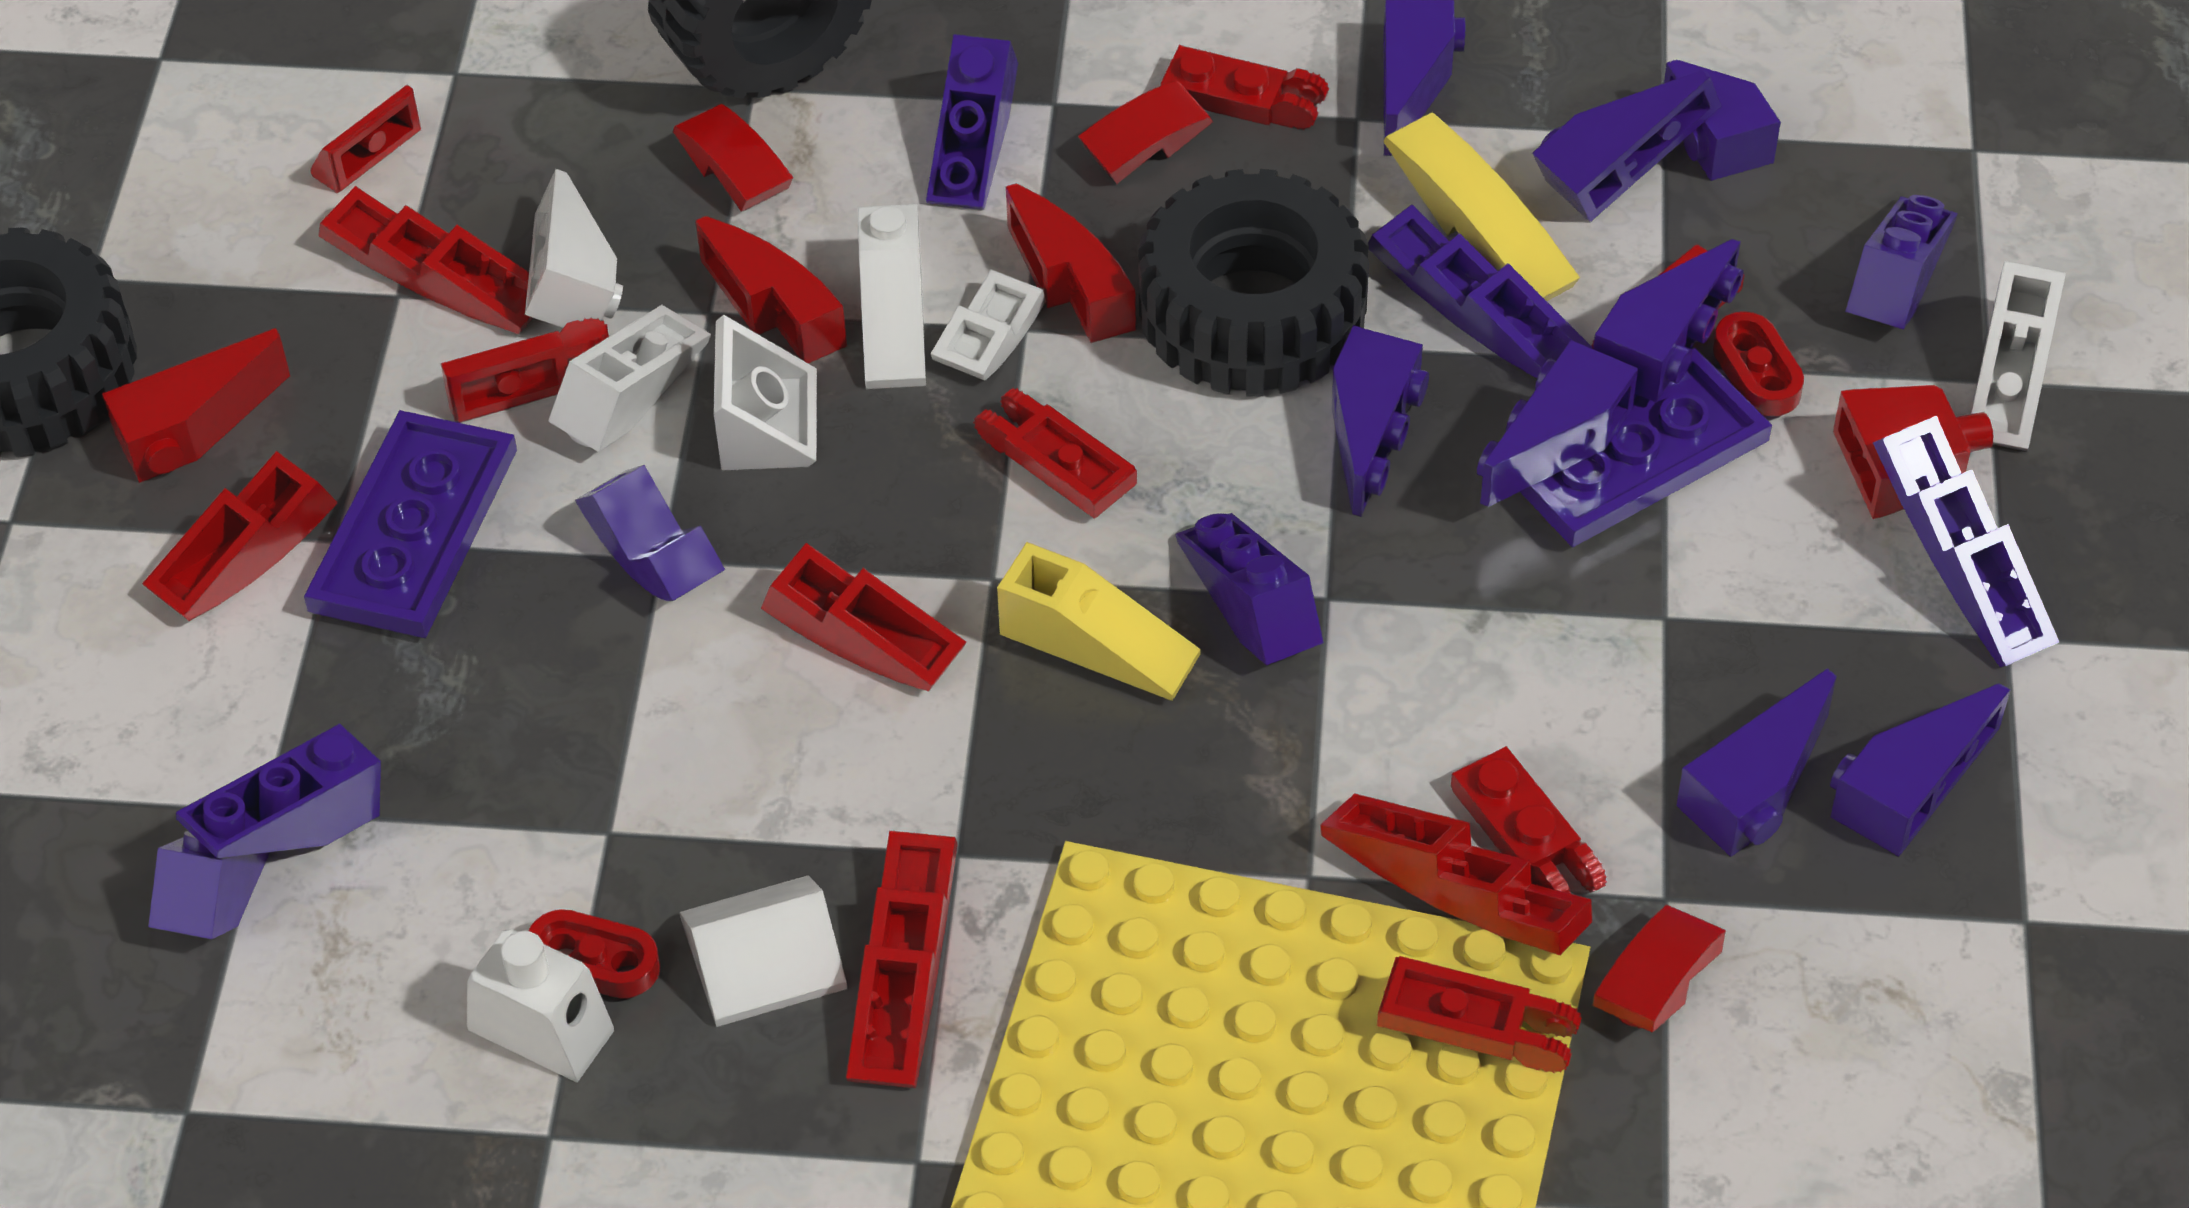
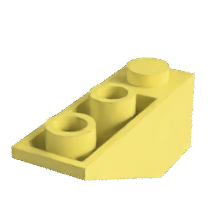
M1025 543L997 587L1000 635L1165 699L1174 700L1200 656V648L1087 565L1034 544Z

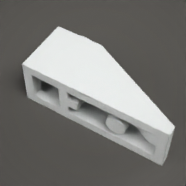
M555 169L535 213L525 315L562 328L569 322L583 321L584 318H599L600 321L603 317L612 319L619 306L623 291V285L615 283L617 257L567 172Z
M917 204L858 207L859 266L866 389L926 386L921 250Z
M2004 261L1971 414L1985 412L1988 415L1993 428V445L2028 451L2064 285L2065 272Z
M660 305L569 361L548 422L568 433L569 437L576 443L591 447L598 452L631 431L708 344L711 334L667 307Z

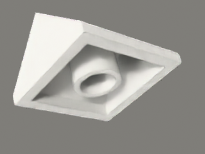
M725 315L716 320L714 420L721 470L809 467L817 461V368Z
M809 875L680 912L681 921L716 1027L847 989V982L823 890Z

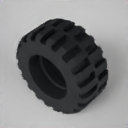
M649 0L648 13L651 22L658 29L660 36L701 85L710 91L720 92L725 96L744 98L747 94L751 98L769 97L771 91L775 89L786 92L798 87L797 81L806 76L812 79L824 70L822 65L832 56L837 59L847 48L845 42L850 35H857L864 23L863 10L870 9L872 0Z
M1243 169L1226 171L1223 178L1213 179L1209 175L1198 179L1192 184V190L1187 192L1184 188H1181L1165 201V208L1160 207L1154 212L1147 222V231L1141 236L1138 249L1139 316L1142 318L1144 335L1147 341L1153 347H1156V354L1169 367L1173 369L1179 365V374L1197 385L1202 380L1211 383L1213 391L1230 394L1231 389L1246 390V396H1263L1264 390L1278 388L1280 394L1299 388V382L1306 379L1311 384L1329 373L1330 364L1335 366L1353 325L1364 328L1365 315L1367 314L1369 247L1365 233L1359 228V221L1351 210L1345 205L1339 207V199L1322 186L1315 190L1311 188V182L1308 179L1294 174L1288 179L1279 177L1277 170L1260 169V174H1244ZM1262 270L1282 275L1295 282V284L1271 293L1244 294L1224 289L1211 281L1235 271Z
M25 227L9 228L7 234H0V336L24 329L51 330L41 340L24 349L0 355V457L2 452L13 451L16 457L34 455V449L50 445L51 450L68 444L67 438L77 432L84 436L98 425V416L102 413L107 416L109 415L102 393L131 383L135 373L133 364L137 359V345L119 284L113 276L111 267L102 257L94 254L90 247L73 238L65 242L63 235L41 229L39 234H31L30 230Z

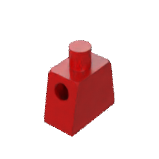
M1935 385L1850 389L1840 393L1833 433L1871 517L1876 519L1904 510L1873 442L1937 416L1961 473H1965L1970 452L1989 449L1993 445V428L1988 415L1985 412L1956 417L1943 389Z

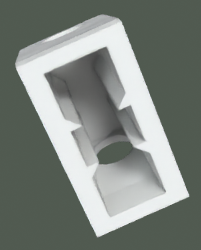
M513 929L503 931L472 971L467 981L468 1031L576 1083L614 1032V1026L590 969L581 961L544 945L541 938L533 932H517Z

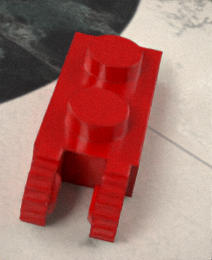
M1182 45L1178 46L1161 81V85L1178 80L1206 111L1268 126L1270 123L1290 128H1302L1303 130L1305 128L1310 129L1311 125H1314L1319 113L1317 112L1318 107L1315 106L1325 101L1329 91V87H1327L1329 83H1326L1325 78L1320 77V74L1317 75L1314 72L1309 73L1307 70L1296 68L1287 73L1286 70Z
M584 318L583 321L576 320L567 323L560 333L559 331H554L440 363L449 408L454 420L463 422L558 395L569 361L609 337L607 324H604V320L600 321L599 318Z
M1018 388L1010 389L1001 396L1000 400L1004 413L1013 422L1018 424V428L1003 417L998 416L996 412H992L991 409H985L974 418V428H976L977 434L981 436V439H984L987 444L989 443L999 453L1005 452L1008 457L1094 519L1137 484V470L1134 465L1050 405H1041L1029 395H1025L1023 391H1019Z
M1507 746L1452 773L1450 787L1453 793L1497 849L1503 854L1530 860L1531 884L1570 893L1567 881L1556 867V865L1563 862L1586 891L1589 890L1591 893L1606 886L1607 876L1598 857L1594 856L1587 843L1581 842L1580 836Z
M1399 956L1395 957L1381 1001L1377 1026L1512 1060L1514 1056L1525 1067L1536 1070L1543 1069L1545 1072L1561 1073L1569 1065L1572 1055L1570 1053L1571 1049L1567 1047V1044H1563L1561 1040H1556L1554 1037L1547 1038L1546 1035L1521 1029L1523 1021L1536 1032L1548 1035L1554 1034L1556 1037L1562 1036L1565 1038V1036L1572 1037V1034L1576 1035L1582 1017H1580L1581 1013L1577 1012V1008L1571 1007V1004L1567 1005L1564 1002L1559 1003L1555 999L1531 994L1529 988Z

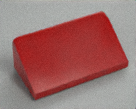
M405 85L323 147L310 169L312 177L336 193H339L421 130L413 88Z

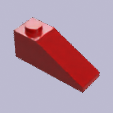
M274 328L102 393L114 433L139 483L199 460L291 375L281 337L277 329Z

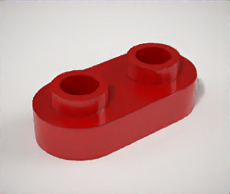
M1745 311L1731 313L1722 318L1716 327L1713 352L1732 385L1762 415L1780 416L1793 411L1801 400L1804 374L1773 324L1767 318L1757 313Z
M560 909L543 914L533 922L528 930L537 934L544 945L557 951L561 949L573 950L568 956L581 961L590 969L598 991L601 994L616 998L635 997L650 989L659 976L660 961L656 943L647 932L640 928L573 910ZM627 965L636 967L626 972L617 971L619 968Z

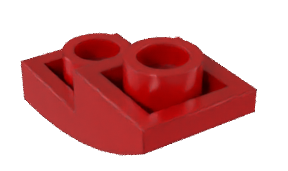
M1175 80L1128 101L1097 121L1078 137L1089 153L1113 181L1118 184L1159 150L1169 158L1212 124L1213 121L1178 80Z
M723 104L717 105L674 126L672 132L702 175L706 177L714 173L741 212L787 190L793 180L791 173L759 134L740 116Z
M1666 904L1638 932L1618 957L1595 992L1592 1006L1618 1017L1626 1025L1643 1028L1653 1033L1686 1003L1690 980L1722 953L1726 930Z

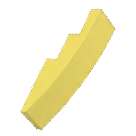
M1433 112L1385 137L1383 140L1384 144L1447 236L1456 231L1460 233L1497 271L1509 263L1546 301L1571 289L1580 279L1577 272L1544 227L1509 185L1464 139Z

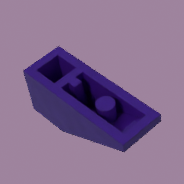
M1385 0L1383 30L1384 139L1387 135L1424 116L1452 75L1453 52H1464L1465 18L1455 17L1454 0ZM1384 144V156H1392Z
M1701 70L1578 113L1562 127H1557L1549 132L1541 145L1532 154L1545 181L1591 222L1722 105L1710 76Z
M1828 668L1683 767L1676 806L1730 857L1750 843L1754 845L1764 843L1780 827L1785 809L1829 714L1837 676Z
M1998 683L1874 735L1858 756L1848 753L1836 768L1830 782V787L1836 790L1830 817L1899 857L2000 729L2010 689Z

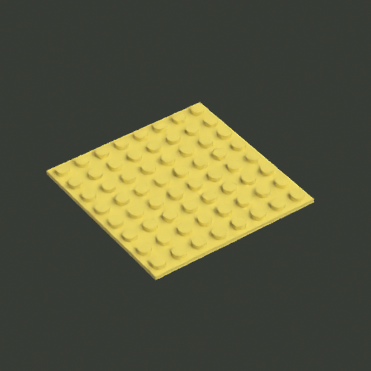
M1065 841L951 1208H1536L1565 1070H1562L1561 1073L1545 1072L1543 1069L1536 1070L1525 1067L1514 1056L1512 1060L1380 1027L1377 1026L1378 1011L1395 957L1399 956L1529 988L1531 994L1555 999L1559 1003L1571 1004V1007L1578 1010L1591 946L1572 943L1561 955H1557L1496 935L1467 921ZM1523 1021L1521 1029L1546 1035L1547 1038L1554 1037V1039L1561 1040L1563 1044H1567V1047L1570 1048L1572 1037L1565 1036L1563 1038L1562 1036L1556 1037L1554 1034L1548 1035L1536 1032Z

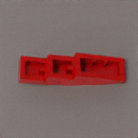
M354 186L320 223L318 233L320 238L368 268L425 298L470 318L516 334H520L533 319V317L525 315L529 272L458 224L447 233L407 205L397 214L357 186Z
M1354 793L1320 824L1322 837L1378 876L1433 907L1496 935L1561 955L1592 923L1591 899L1531 884L1530 860L1472 846L1470 822Z
M889 831L882 885L877 887L869 945H865L846 1075V1079L849 1082L916 1088L948 915L958 846L955 837Z

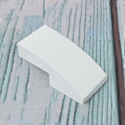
M990 269L968 309L960 305L957 307L931 352L932 360L982 380L988 379L1014 351L1046 302L1043 289Z

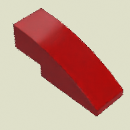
M1017 183L1006 186L1007 227L1036 286L1043 289L1047 308L1070 302L1090 343L1135 331V289L1120 264L1099 239L1073 216L1046 198Z
M708 216L695 220L701 262L751 331L759 335L777 327L798 357L806 363H811L847 347L843 305L823 282L801 263L771 243L736 226Z
M276 451L238 496L224 488L142 584L190 621L229 599L278 563L323 520L338 502L318 481Z
M808 543L804 544L770 585L761 606L763 611L827 651L866 670L928 692L967 643L866 569L862 568L854 577Z

